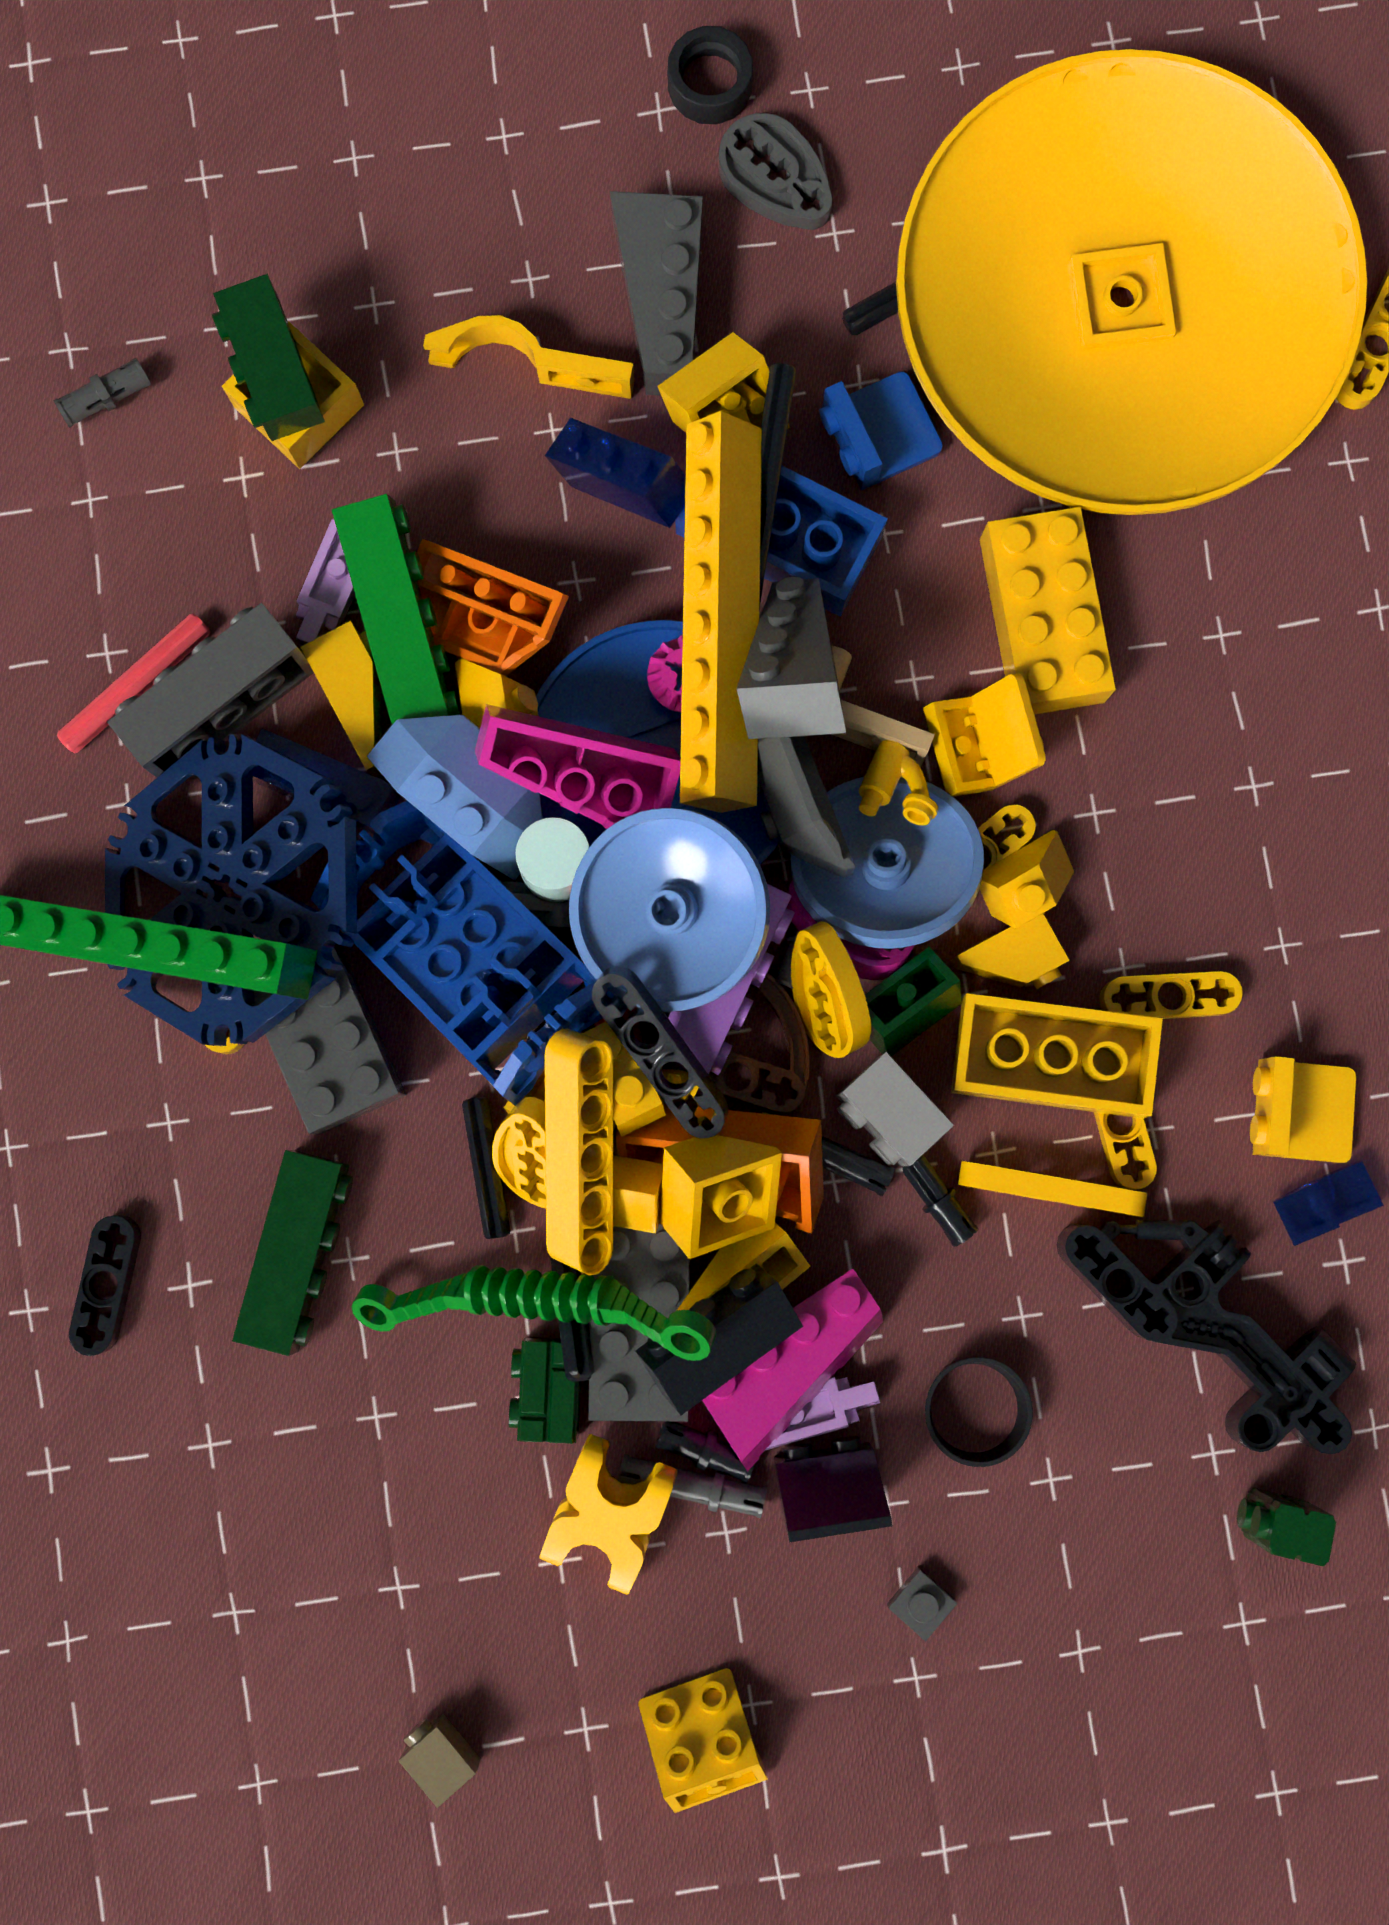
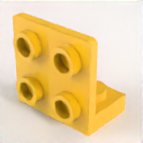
M725 1668L639 1700L638 1705L663 1798L674 1813L768 1780L763 1761L754 1746L736 1683L730 1669Z

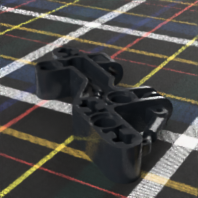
M1136 1220L1135 1225H1120L1115 1221H1106L1099 1229L1089 1225L1074 1224L1062 1230L1056 1244L1061 1259L1131 1333L1148 1341L1217 1353L1250 1388L1226 1414L1225 1427L1231 1439L1250 1450L1264 1452L1275 1447L1291 1431L1300 1442L1321 1453L1336 1454L1346 1449L1351 1441V1424L1329 1397L1350 1376L1356 1367V1362L1321 1325L1308 1330L1284 1352L1251 1317L1226 1311L1221 1307L1218 1301L1220 1289L1247 1262L1251 1252L1246 1247L1239 1250L1235 1247L1237 1239L1232 1234L1225 1236L1222 1233L1225 1225L1220 1220L1213 1222L1205 1229H1202L1196 1222L1191 1220ZM1119 1234H1135L1136 1239L1180 1240L1184 1248L1151 1280H1148L1112 1240ZM1076 1237L1090 1238L1091 1240L1087 1244L1088 1250L1096 1258L1106 1260L1096 1264L1088 1256L1075 1255L1074 1253L1078 1249V1245L1074 1241ZM1201 1253L1204 1255L1202 1263L1207 1268L1212 1266L1216 1268L1210 1275L1207 1270L1194 1263V1260ZM1115 1269L1122 1270L1127 1280L1125 1289L1118 1295L1110 1294L1106 1286L1107 1276ZM1188 1271L1194 1278V1289L1188 1296L1180 1297L1175 1287L1176 1279L1181 1273ZM1137 1300L1141 1306L1157 1311L1153 1316L1157 1321V1325L1154 1328L1144 1325L1147 1321L1146 1316L1139 1308L1131 1306V1303ZM1310 1413L1312 1416L1326 1421L1323 1426L1327 1434L1323 1438L1319 1436L1321 1433L1320 1428L1311 1419L1304 1417L1306 1414ZM1258 1414L1262 1421L1261 1431L1257 1436L1247 1438L1244 1432L1245 1422L1250 1416Z

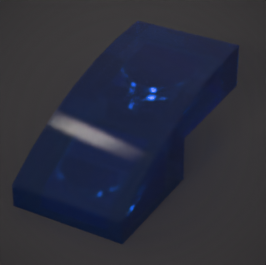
M1362 1160L1355 1161L1273 1200L1294 1246L1339 1228V1224L1384 1206Z

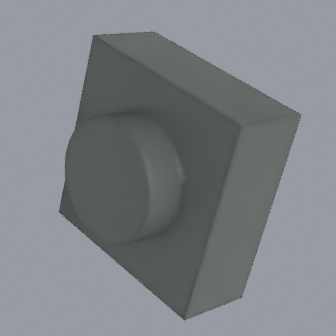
M919 1567L916 1568L887 1603L888 1608L925 1642L957 1605L956 1600Z

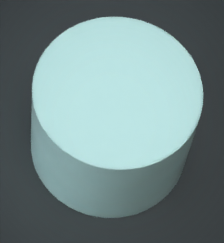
M552 817L534 822L524 830L516 846V862L524 884L531 893L542 900L549 902L570 900V892L576 870L589 849V844L581 829L568 820Z

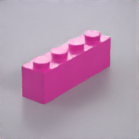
M486 704L475 747V754L479 765L534 793L538 792L558 802L560 806L576 814L580 813L602 824L606 829L618 821L642 811L671 808L680 776L681 758L673 748Z

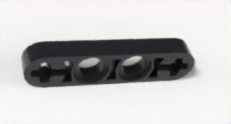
M613 966L606 969L596 980L592 989V1000L595 1007L682 1127L690 1135L697 1138L715 1136L722 1130L728 1115V1103L724 1095L639 977L632 970L623 966ZM610 983L614 987L623 985L627 989L623 1000L619 996L610 998L606 992L611 986ZM636 1004H639L641 1008L636 1009L627 1020H624L622 1016L627 1008L631 1011ZM639 1021L653 1023L659 1031V1040L652 1044H645L639 1041L633 1033V1025ZM670 1061L681 1063L686 1067L689 1079L681 1084L669 1082L663 1075L662 1066ZM695 1086L699 1087L694 1098L689 1094L685 1100L681 1099V1097L686 1096L692 1091ZM698 1105L703 1110L710 1107L714 1109L711 1121L706 1116L697 1118L694 1115Z

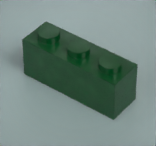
M268 273L213 293L219 312L213 313L212 317L222 341L230 340L235 355L229 356L228 361L239 385L246 383L251 398L244 400V404L254 428L263 426L270 440L274 441L324 423V417Z

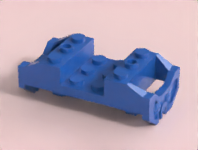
M402 802L380 812L371 820L370 827L376 832L373 837L364 829L359 833L364 840L356 841L357 895L363 883L376 870L379 871L385 865L384 862L397 849L419 839L434 846L414 865L401 855L397 861L405 870L383 891L375 883L369 887L379 900L359 919L357 916V934L346 932L341 927L340 929L344 934L352 938L354 944L464 1055L493 1087L516 1106L533 1089L545 1069V1049L553 1034L561 1029H571L580 1033L603 1019L592 1000V989L596 979L587 969L586 965L472 854L410 802ZM328 863L310 898L321 910L327 905L329 899ZM584 981L585 988L568 997ZM607 990L606 993L610 998L615 997V995ZM555 1010L556 1013L551 1016L550 1014ZM545 1020V1025L535 1032L534 1030ZM529 1036L530 1039L525 1042L524 1040ZM511 1054L502 1071L496 1070V1068Z

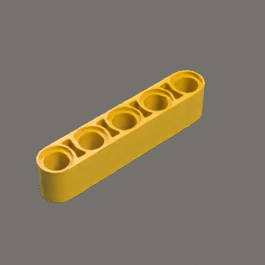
M561 1029L553 1034L545 1049L546 1246L551 1258L591 1276L597 1275L605 1269L612 1257L613 1054L608 1043L571 1029Z

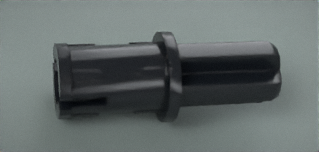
M924 1155L918 1158L911 1166H902L904 1175L925 1203L922 1210L933 1216L953 1247L964 1243L979 1230L954 1196L957 1192L955 1188H947Z

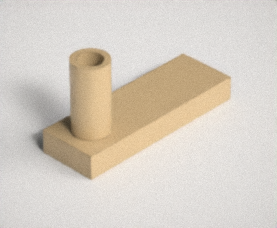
M832 646L840 691L852 656L846 650ZM841 700L847 733L831 735L874 751L877 750L881 741L891 740L898 742L907 748L910 757L921 768L935 734Z

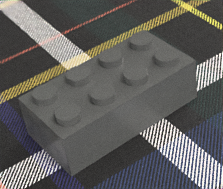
M262 602L255 608L248 607L236 614L231 620V626L217 637L212 636L201 641L193 649V656L179 667L172 666L162 671L155 678L153 687L140 697L132 696L123 701L116 708V715L107 721L139 764L155 777H159L201 740L208 742V739L211 737L223 741L228 740L229 735L237 733L314 673L305 656Z
M339 944L334 946L332 956L334 960L344 965L342 970L337 971L323 968L329 976L337 979L266 1033V1037L309 1134L321 1135L406 1096V1092L343 949ZM254 990V1006L260 1005L273 994Z
M659 1224L656 1234L613 1226L612 1257L602 1272L593 1275L594 1278L597 1279L601 1275L613 1276L616 1281L637 1295L639 1299L644 1300L649 1306L656 1309L657 1312L669 1318L670 1314L679 1308L689 1293V1258L661 1224ZM593 1319L590 1322V1342L595 1371L589 1379V1421L688 1422V1411L680 1416L662 1395L635 1350L647 1342L649 1337L644 1336L628 1324L611 1323L607 1326H600L595 1324Z

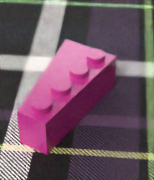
M851 1269L793 1308L803 1325L801 1329L702 1400L747 1472L760 1459L759 1456L773 1440H777L789 1427V1423L802 1408L820 1393L823 1385L832 1375L847 1363L883 1323L881 1308L854 1269Z

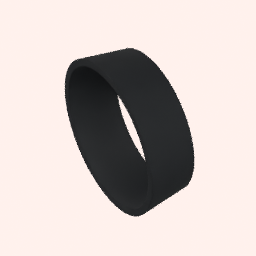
M974 1357L955 1362L938 1374L928 1391L925 1404V1419L931 1438L946 1456L963 1465L987 1467L1009 1459L1021 1448L1031 1429L1033 1407L1028 1389L1015 1371L999 1361ZM966 1364L985 1365L1001 1373L1012 1386L1017 1399V1418L1011 1433L998 1446L983 1452H967L950 1445L938 1433L931 1416V1399L938 1383L951 1370Z

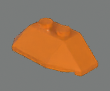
M422 538L417 553L422 564L424 579L418 580L422 599L429 597L435 611L437 625L431 627L435 645L442 644L446 652L507 676L550 642L568 600V595Z

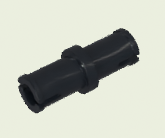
M675 1421L663 1422L659 1432L661 1436L656 1440V1448H662L695 1462L694 1467L703 1471L706 1467L739 1479L743 1483L748 1482L754 1466L747 1472L731 1445L717 1439L718 1433L708 1430L705 1434Z

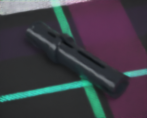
M763 1108L761 1114L776 1115L766 1108ZM822 1136L824 1169L876 1192L881 1197L886 1192L885 1186H889L895 1168L888 1167Z

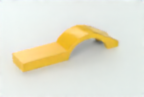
M501 315L476 316L425 334L423 347L425 350H430L428 359L430 365L454 368L460 358L475 347L498 343L513 346L526 354L537 369L539 383L628 399L632 398L635 382L633 363L541 348L536 337L521 323Z

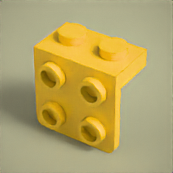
M1019 673L1010 674L971 697L936 701L923 707L929 732L935 734L932 744L945 792L953 797L992 791L1043 766L1045 763L1044 743L1039 734L1031 705L1030 693L1027 690L1024 677Z
M1275 1056L1259 1059L1258 1067L1255 1069L1253 1076L1256 1108L1255 1115L1252 1117L1250 1124V1141L1253 1144L1252 1155L1334 1163L1349 1161L1352 1156L1356 1090L1355 1071L1349 1067L1297 1063L1295 1058Z

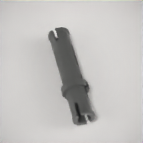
M624 1454L618 1481L632 1485L645 1481L652 1472L655 1462L629 1457L630 1455ZM673 1467L678 1472L670 1497L708 1505V1510L717 1512L718 1508L753 1515L761 1519L767 1487L725 1479V1474L717 1471L715 1476Z

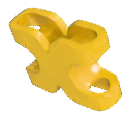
M589 1434L566 1487L567 1497L561 1500L548 1531L540 1559L560 1566L572 1548L583 1544L596 1546L607 1554L612 1564L610 1579L607 1583L608 1587L627 1595L642 1567L645 1552L650 1541V1533L656 1530L660 1524L678 1470L658 1462L655 1463L652 1472L645 1481L634 1485L620 1483L610 1475L605 1465L607 1450L610 1445L608 1440Z

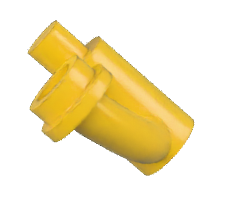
M891 740L881 741L859 787V794L862 797L858 807L860 812L867 816H875L880 806L889 804L900 777L907 781L911 791L910 794L905 796L902 803L904 808L903 816L909 822L923 826L929 824L930 820L936 817L939 808L929 796L922 769L910 757L909 751L902 744Z

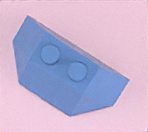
M465 715L397 719L367 755L368 759L401 796L470 854L515 881L520 875L516 862L518 840L527 827L543 819L540 793H534L478 764L475 747L480 728Z

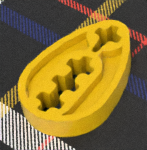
M820 921L799 931L792 949L791 984L793 987L794 1005L801 1017L805 1032L811 1041L821 1051L831 1057H845L865 1046L871 1035L870 1014L858 974L846 948L831 925Z
M526 1097L514 1106L495 1133L492 1145V1160L499 1177L514 1193L529 1203L546 1209L545 1101L536 1097Z

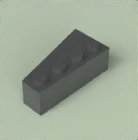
M610 191L612 220L627 290L646 395L661 396L657 386L694 360L703 196Z
M788 577L779 582H772L737 686L748 739L847 733L819 578L802 579L800 577Z

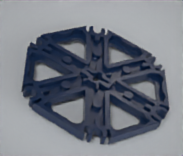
M243 734L241 736L229 735V748L227 752H225L226 743L223 740L214 737L209 738L208 742L201 740L124 805L133 809L137 816L128 813L119 814L118 818L127 824L128 832L124 838L112 835L108 838L110 844L120 848L121 852L105 848V913L125 916V878L129 870L138 867L181 892L178 897L150 919L151 921L252 938L255 935L264 940L317 950L309 1000L337 979L329 976L323 968L341 971L344 966L334 960L332 956L334 946L339 944L352 947L354 944L350 936L340 933V927L346 932L357 934L356 819L350 818L353 811L350 807L340 804L331 810L333 799L342 793L339 787L330 785L335 781L252 737ZM256 766H261L289 781L294 787V799L287 808L253 835V769ZM193 775H197L202 784V845L159 822L156 816L158 804ZM325 846L328 851L329 899L327 905L321 911H317L274 886ZM214 881L228 882L233 892L242 898L226 897L227 894L222 890L223 887L214 883ZM205 892L208 896L206 897L202 893ZM107 964L109 969L124 970L126 968ZM127 968L126 977L117 984L119 989L131 990L124 994L128 999L202 1045L226 1046V1033L228 1029L230 1030V1043H254L308 1001L306 999L273 994L260 1005L254 1006V990L202 981L201 1003L195 1011L189 1012L157 991L156 984L158 979L164 974Z

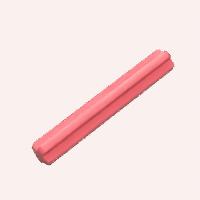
M194 613L189 614L57 733L60 742L73 753H78L109 725L107 721L116 715L115 710L123 701L132 696L140 697L154 685L155 678L162 671L177 665L201 641L206 639L210 634L207 625Z

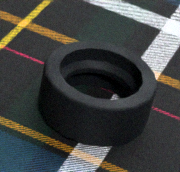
M701 26L687 31L675 42L668 56V92L673 105L685 118L699 124L717 125L731 120L745 108L752 94L753 58L747 44L736 33L721 26ZM718 56L729 61L735 67L737 81L727 92L718 95H702L691 90L685 84L683 79L685 67L700 57Z

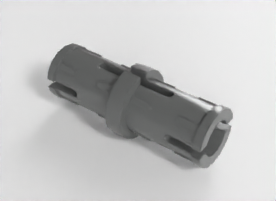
M134 358L132 361L101 377L98 374L89 377L91 382L53 401L70 428L105 408L108 412L117 408L115 406L116 402L145 387L151 386V383L137 358Z

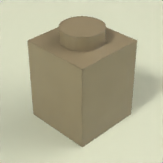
M444 1714L440 1715L433 1723H430L426 1718L419 1722L404 1737L403 1740L407 1746L399 1759L400 1764L437 1808L476 1774L481 1758Z

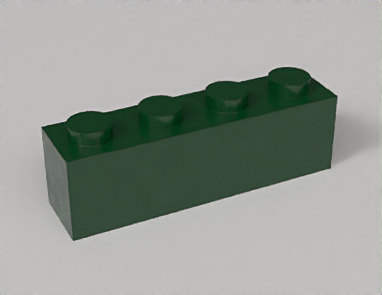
M285 1150L232 1342L286 1356L299 1352L300 1346H307L314 1327V1318L308 1317L313 1298L320 1299L327 1279V1271L321 1269L326 1251L332 1252L334 1250L340 1232V1223H336L334 1220L339 1203L346 1204L353 1184V1176L347 1175L349 1164L295 1150Z

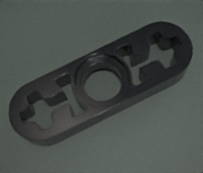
M115 1215L105 1217L96 1223L91 1233L69 1329L70 1343L82 1355L94 1356L107 1352L116 1344L119 1338L141 1241V1231L138 1224L128 1216ZM119 1224L120 1233L127 1235V1241L125 1244L116 1246L113 1259L122 1258V1266L111 1262L100 1264L99 1257L110 1256L113 1242L106 1239V1232L108 1230H115ZM101 1271L111 1272L117 1279V1290L109 1299L99 1297L93 1289L94 1278ZM88 1305L99 1308L111 1306V1314L108 1312L100 1314L98 1329L105 1332L104 1339L97 1340L91 1345V1336L84 1334V1327L95 1323L98 1310L88 1311Z

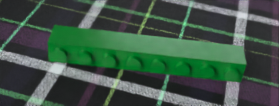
M0 895V945L306 1000L309 998L317 950L282 942Z

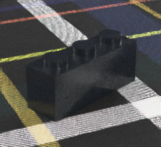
M755 1264L750 1269H745L735 1274L729 1281V1284L711 1297L696 1302L689 1309V1311L705 1316L716 1329L717 1337L706 1358L696 1361L682 1359L650 1338L635 1352L662 1395L681 1416L801 1329L803 1325L779 1283L760 1265Z

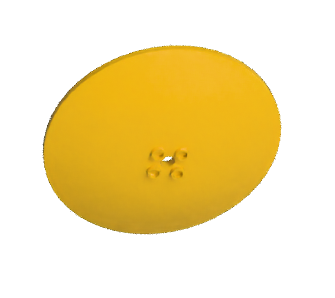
M1124 49L1097 51L1071 56L1040 66L1010 81L986 97L958 123L944 139L928 163L914 191L904 221L898 251L896 289L898 315L903 339L914 372L928 400L941 419L967 449L988 467L1009 481L1043 498L1073 508L1081 507L1083 510L1099 513L1142 515L1191 508L1222 498L1252 483L1273 469L1305 440L1322 420L1338 396L1351 369L1361 338L1366 311L1367 271L1365 248L1359 221L1348 190L1335 165L1320 143L1293 113L1256 85L1219 66L1192 57L1162 51ZM1117 287L1128 289L1134 298L1133 305L1129 307L1117 306L1111 299L1110 291Z

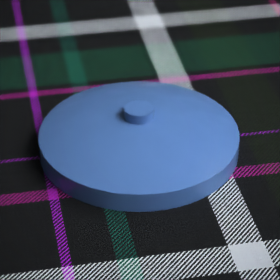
M864 777L847 781L826 792L856 867L853 875L843 878L791 855V874L795 891L805 910L816 922L824 921L834 928L839 938L851 943L872 948L892 949L927 942L940 936L960 921L972 906L978 894L984 865V850L979 830L961 803L941 788L926 782L929 796L938 805L939 810L936 817L930 820L929 824L922 826L909 822L903 816L904 808L902 803L905 796L910 794L911 791L907 781L900 777L889 804L880 806L875 816L864 815L858 808L862 800L859 794V787Z
M660 808L642 811L618 821L593 842L583 856L572 882L569 918L572 936L578 953L596 980L606 969L613 966H623L632 970L639 977L663 1012L683 1011L721 998L734 989L748 975L757 962L767 938L770 922V897L766 879L757 858L742 838L722 822L699 812L685 809ZM610 983L611 986L608 991L623 1000L627 989L623 985L614 987Z

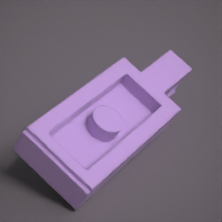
M334 518L331 519L297 599L299 608L296 616L303 620L296 636L300 646L328 633V630L339 627L344 622L355 596Z
M835 1377L830 1378L823 1385L820 1393L802 1408L789 1423V1427L777 1440L774 1439L765 1450L849 1427L848 1424L860 1421L857 1410L880 1404L875 1382L850 1388L847 1377L835 1380Z

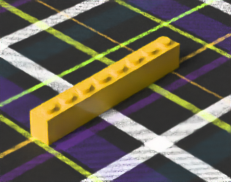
M723 411L687 424L680 762V803L720 813L757 806L758 739H748L737 686L759 623L762 428Z

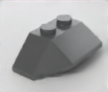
M805 736L758 739L757 794L760 793L766 811L759 813L769 841L777 838L782 851L845 878L853 875L856 866Z

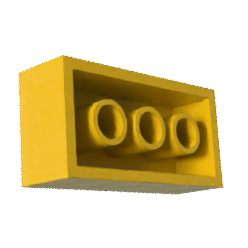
M1081 507L987 522L980 537V545L1005 677L1017 673L1024 677L1027 690L1030 693L1034 715L1105 703L1116 688Z
M966 993L962 998L951 1093L1135 1118L1150 1117L1153 1111L1163 1018Z

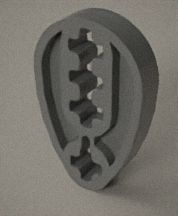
M755 113L740 118L727 129L719 147V174L723 185L733 197L763 217L786 226L815 230L827 223L832 207V195L827 175L808 141L790 122L774 114ZM750 139L754 141L753 151L747 147H744L741 151L737 149L738 140L744 143ZM754 153L760 158L768 154L770 156L769 166L764 162L759 163L757 166L754 165ZM771 169L777 173L783 169L786 170V180L784 181L778 177L772 181L770 179ZM804 199L810 203L815 199L819 200V211L813 207L807 211L803 210Z

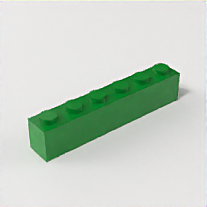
M388 494L331 509L391 724L393 725L397 719L462 715L458 695L455 690L448 692L443 673L450 672L445 649L442 644L435 645L431 627L437 625L432 602L429 597L422 599L418 580L424 579L422 564L416 551L409 552L405 534L411 532V525L404 505H396L393 498Z

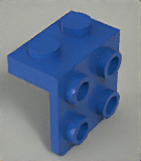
M895 373L851 394H848L842 381L825 388L823 405L819 409L821 421L829 435L834 434L840 446L839 455L844 469L849 476L854 475L861 491L935 458L940 454L942 450L940 437L907 373Z

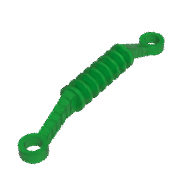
M476 1265L467 1274L463 1273L454 1278L440 1281V1283L437 1282L427 1287L413 1290V1292L401 1294L400 1296L383 1286L367 1284L360 1289L351 1306L352 1312L358 1321L373 1330L381 1332L390 1331L396 1324L409 1319L412 1320L422 1315L438 1313L448 1308L469 1311V1313L475 1315H482L487 1311L492 1316H500L505 1313L510 1318H516L522 1314L524 1318L532 1320L540 1316L542 1320L552 1321L557 1316L559 1321L566 1323L575 1318L581 1324H587L592 1319L595 1324L600 1326H607L611 1323L628 1324L644 1336H648L654 1342L656 1341L662 1347L668 1349L674 1355L691 1361L706 1358L717 1337L714 1325L705 1316L694 1311L677 1310L671 1313L669 1318H666L610 1275H601L595 1279L593 1275L589 1276L584 1273L578 1278L572 1272H565L559 1276L558 1272L547 1271L542 1275L540 1271L535 1269L524 1273L522 1269L513 1268L507 1272L503 1267H495L490 1270L486 1266Z

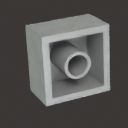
M887 1052L871 1062L836 1095L842 1103L836 1108L838 1112L855 1130L864 1126L875 1138L869 1144L870 1147L887 1165L898 1163L899 1166H911L954 1126Z

